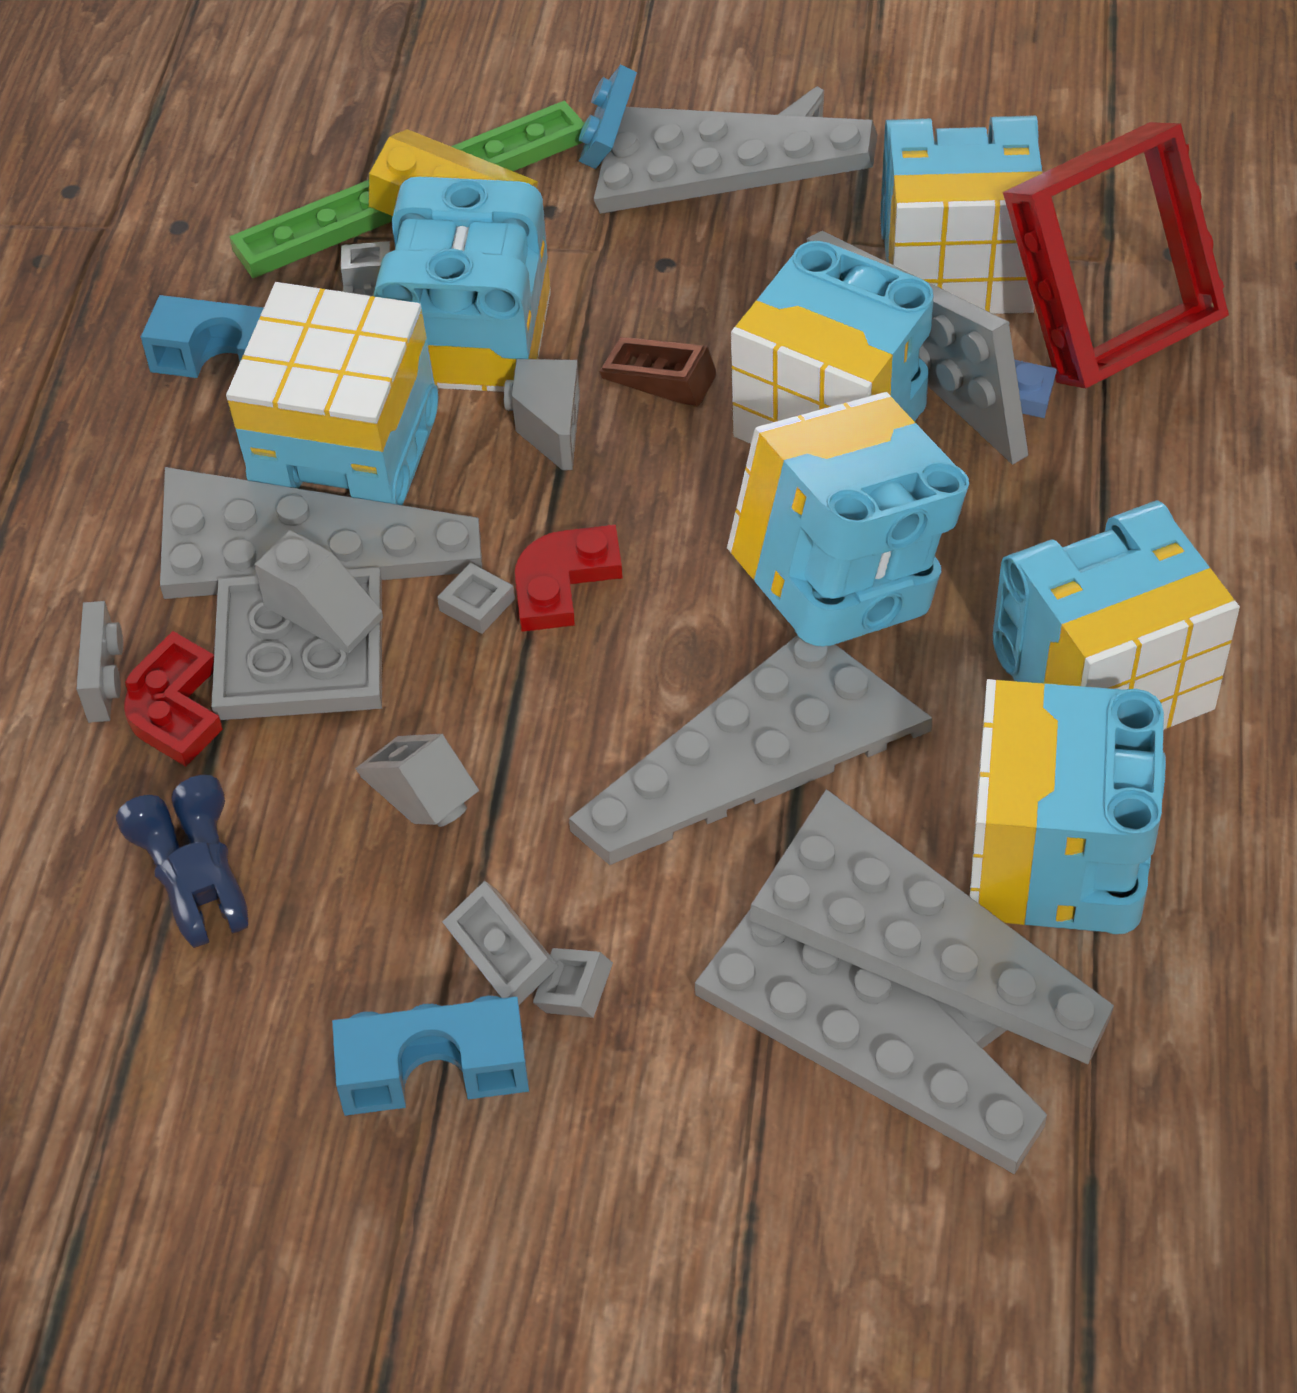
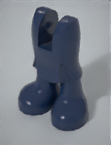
M211 775L191 777L181 782L173 790L172 805L179 824L190 844L179 847L166 803L159 796L143 795L135 797L121 806L116 814L118 828L125 839L145 849L156 865L155 877L163 884L167 891L179 931L193 948L210 943L205 930L203 914L201 911H198L197 907L211 901L219 900L220 904L218 906L221 915L227 921L232 934L248 928L247 904L228 864V848L220 842L218 836L217 822L225 805V793L219 780Z

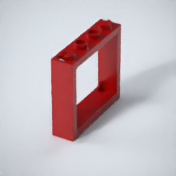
M1149 122L1003 192L1052 368L1057 369L1056 383L1086 389L1229 316L1222 289L1225 286L1219 277L1213 253L1214 243L1207 229L1201 205L1202 195L1195 181L1189 158V144L1185 142L1181 123ZM1144 152L1183 303L1093 348L1052 196Z

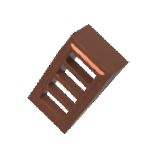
M627 337L619 338L599 371L602 379L692 406H699L716 377V368L708 346ZM636 357L637 360L634 363V365L629 366V363L632 360V358Z

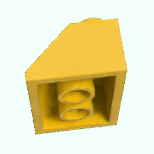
M406 129L388 138L369 173V207L393 216L400 186L411 177L520 181L529 183L536 188L538 181Z

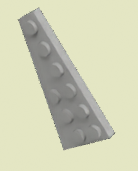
M626 107L613 148L603 159L594 202L601 214L872 168L878 134L873 120Z
M820 231L807 238V242H828L908 273L824 231ZM929 283L934 295L932 327L929 336L919 350V358L928 366V387L1013 465L1028 456L1009 321Z
M165 467L160 587L164 599L217 595L218 578L257 576L254 564L289 530L331 551L346 569L380 567L382 580L460 574L470 562L482 568L479 518Z
M797 635L569 818L570 832L606 863L611 865L673 839L675 831L696 822L705 820L707 824L727 817L728 809L752 800L754 804H758L834 772L835 765L862 753L870 757L885 751L887 743L905 735L911 734L913 738L926 734L931 731L932 717L836 644L824 647L815 646L803 641Z
M827 789L751 904L749 920L1086 1064H1089L1112 1015L1113 1004Z
M750 910L696 980V996L1009 1172L1016 1173L1044 1129L1047 1114L933 998L749 920Z

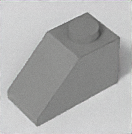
M516 359L514 380H506L504 387L505 410L514 411L516 432L560 469L573 470L580 403L578 361Z
M289 530L254 564L264 607L348 654L383 619L382 610L331 551L292 530Z
M443 734L397 736L355 768L363 780L413 824L445 826L456 820L467 810L464 802L479 791Z

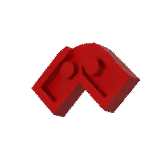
M616 525L549 533L536 539L523 550L515 566L521 632L575 626L570 584L623 578Z
M172 631L132 670L125 681L127 694L124 710L131 730L142 741L185 767L223 730L220 717L188 698L213 673L214 654Z

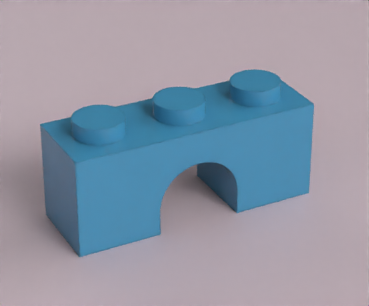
M159 295L141 335L150 372L198 378L204 363L218 354H238L239 361L241 362L264 308Z
M484 996L470 1003L447 1006L422 1004L414 1007L412 1010L385 1014L360 1012L350 1018L332 1020L336 1087L344 1116L406 1108L405 1084L408 1076L417 1066L432 1060L450 1062L462 1071L468 1099L529 1092L517 996L509 998Z

